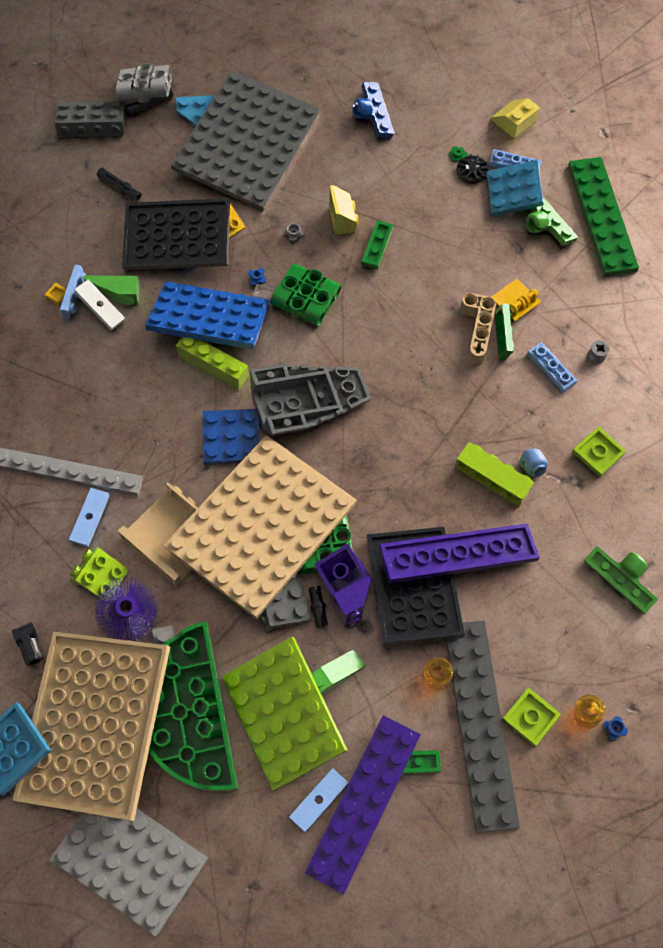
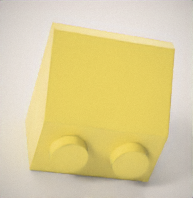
M529 98L513 100L493 115L491 120L515 139L537 121L540 107Z
M331 185L329 189V210L335 235L356 232V225H359L358 215L354 214V200L351 201L349 193Z

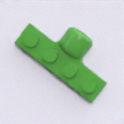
M544 198V206L531 208L534 213L528 214L525 220L526 228L530 233L536 234L548 230L562 246L576 242L578 236Z
M596 546L584 559V562L644 615L659 600L639 582L640 576L647 570L648 565L638 554L630 552L618 563Z

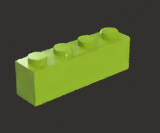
M182 337L176 344L178 357L240 390L249 377L248 365L202 340Z
M470 442L456 460V468L518 507L527 497L534 484L529 476L520 474L511 465L504 464L495 455L486 453L479 445Z

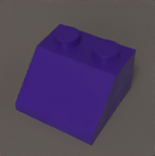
M348 543L314 564L332 597L338 591L368 576L371 578L365 566Z
M369 576L333 594L332 607L344 627L347 625L354 626L362 618L370 590L371 578Z

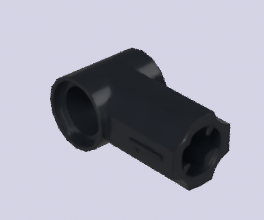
M32 622L12 630L14 640L17 646L20 647L26 666H33L44 660L37 642L38 636Z

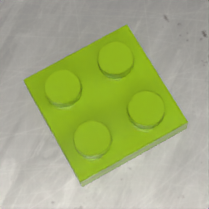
M598 426L573 449L572 453L601 477L625 455L626 450Z
M528 687L502 720L531 745L536 747L561 716V713Z

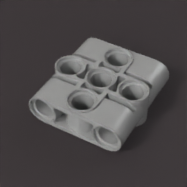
M141 64L137 68L121 69L116 85L118 101L136 99L138 102L144 103L151 100V98L168 97L172 80L170 65L152 67L150 64Z

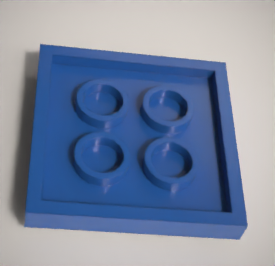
M256 409L203 411L204 465L239 464L260 442L259 417Z

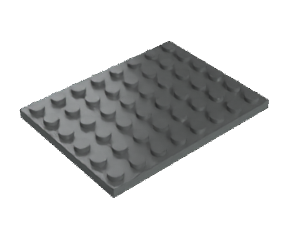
M231 70L173 161L171 169L264 211L317 120L321 109Z

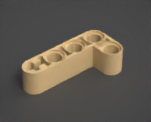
M466 293L462 297L460 311L465 316L476 318L468 360L473 365H480L483 363L487 351L496 302L489 296Z

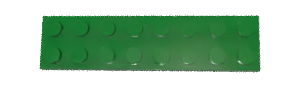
M602 157L569 161L568 167L603 275L610 276L638 272L639 265Z

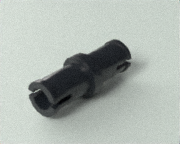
M312 586L308 589L311 599L310 609L314 614L316 628H320V624L323 628L328 626L325 612L326 603L323 602L321 587L316 586L317 589L315 590V586Z

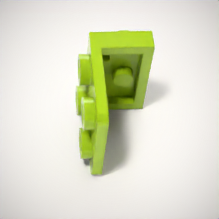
M99 547L91 548L90 550L87 549L82 555L80 565L75 566L71 571L70 575L72 577L69 582L75 586L82 585L98 597L101 595V592H107L106 590L103 591V588L111 590L109 588L117 587L116 580L118 585H120V581H123V576L125 578L128 569Z

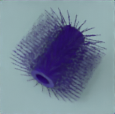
M127 577L126 595L125 585L123 594L121 581L119 588L116 580L117 587L109 588L111 589L108 590L110 593L106 592L105 597L103 595V598L96 602L99 604L94 606L97 607L94 612H97V610L101 611L100 613H95V615L98 614V616H95L98 618L96 620L101 623L100 625L103 628L107 626L105 627V632L109 628L111 629L108 635H111L109 637H113V639H119L120 636V640H122L124 632L125 640L127 626L128 641V627L131 640L133 641L134 636L136 641V637L140 638L142 634L140 632H143L142 630L144 629L148 630L146 627L157 616L154 615L157 614V610L151 612V610L157 609L155 607L157 605L153 603L155 601L143 593L142 588L144 586L139 587V580L136 584V578L132 587L131 577L128 592Z

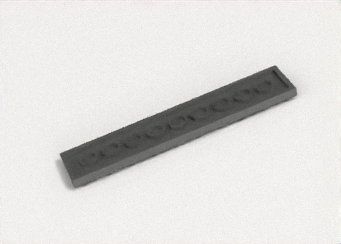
M485 620L464 622V638L447 639L446 643L476 833L519 829L520 824Z

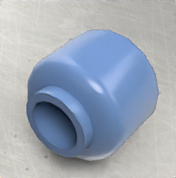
M527 449L520 458V465L528 476L539 477L546 472L548 462L539 449Z

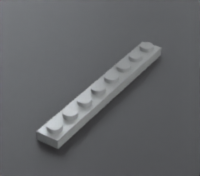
M0 447L1 469L139 496L143 482V476Z

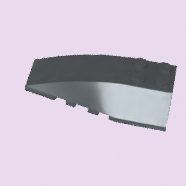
M280 364L250 369L249 371L252 399L262 428L270 435L309 429L371 401V396L360 368H327L326 366H319L317 368L308 367V365H300L298 367L292 366V364Z

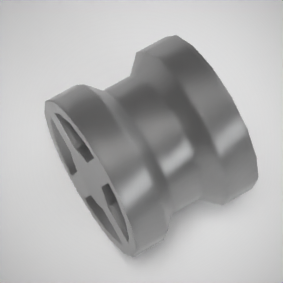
M601 340L595 341L589 350V359L594 363L604 362L609 353V345Z

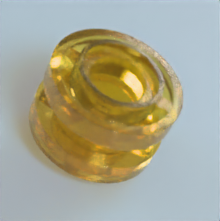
M440 657L430 659L423 671L425 684L434 690H441L447 687L453 676L451 664L446 659ZM440 670L443 676L440 678L435 677L432 671Z
M591 694L580 697L574 709L576 721L586 728L598 726L605 714L603 701ZM591 708L595 713L588 714L584 709Z

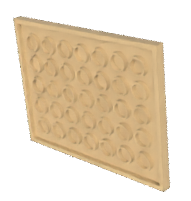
M266 435L164 544V548L257 619L357 504V500Z
M53 632L32 718L33 724L51 749V752L16 784L13 801L134 821L170 647L160 644Z

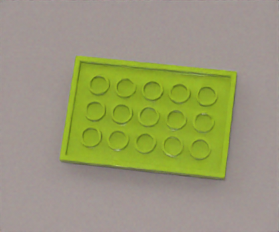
M294 637L286 639L222 676L272 791L282 788L348 751Z

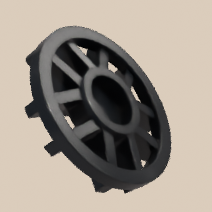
M470 154L461 158L457 164L458 175L467 182L482 181L487 176L489 169L487 161L480 158L479 155L472 156Z

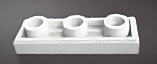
M89 280L74 290V293L111 331L125 321V317Z

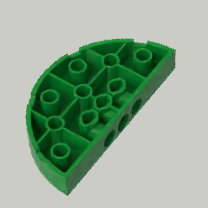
M204 621L181 630L180 633L171 639L169 638L163 644L169 646L170 651L149 753L163 770L187 786L207 792L239 791L209 627L207 622Z

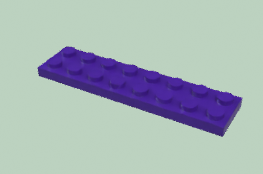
M528 523L384 543L379 546L389 583L535 562L540 558Z
M384 715L382 716L305 874L342 894L345 893L421 734Z

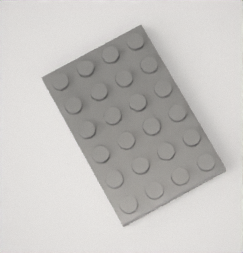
M137 808L134 821L82 813L49 860L157 937L209 858Z

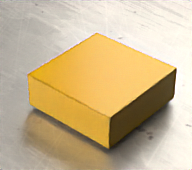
M54 283L45 293V299L60 307L67 289Z

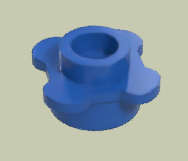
M263 268L249 270L247 273L250 276L249 283L254 286L264 284L266 282V277H264L265 270Z
M615 716L609 722L605 721L603 723V728L607 730L609 739L612 741L628 733L624 722L618 716Z

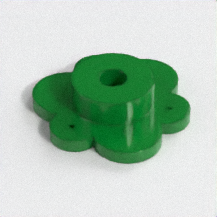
M454 146L448 155L451 157V161L457 162L461 158L468 156V153L463 147Z

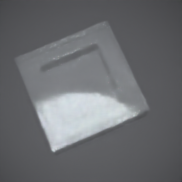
M256 284L253 297L271 300L274 289L272 286Z

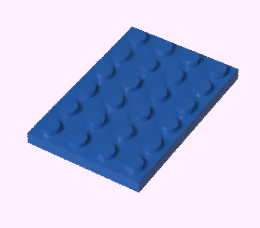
M165 281L145 324V329L152 332L254 350L270 305V300Z

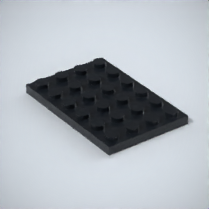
M229 198L126 203L122 258L123 270L228 266Z
M444 527L367 534L383 646L464 638L465 632L454 574L389 583L379 551L380 544L446 535Z

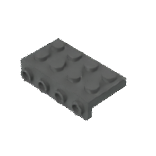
M125 101L58 102L55 118L57 136H123Z
M298 572L259 616L260 625L264 627L265 632H270L272 628L309 623L312 620Z

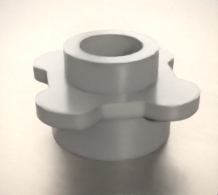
M290 223L283 230V233L291 241H296L299 236L304 235V230L301 229L299 224Z

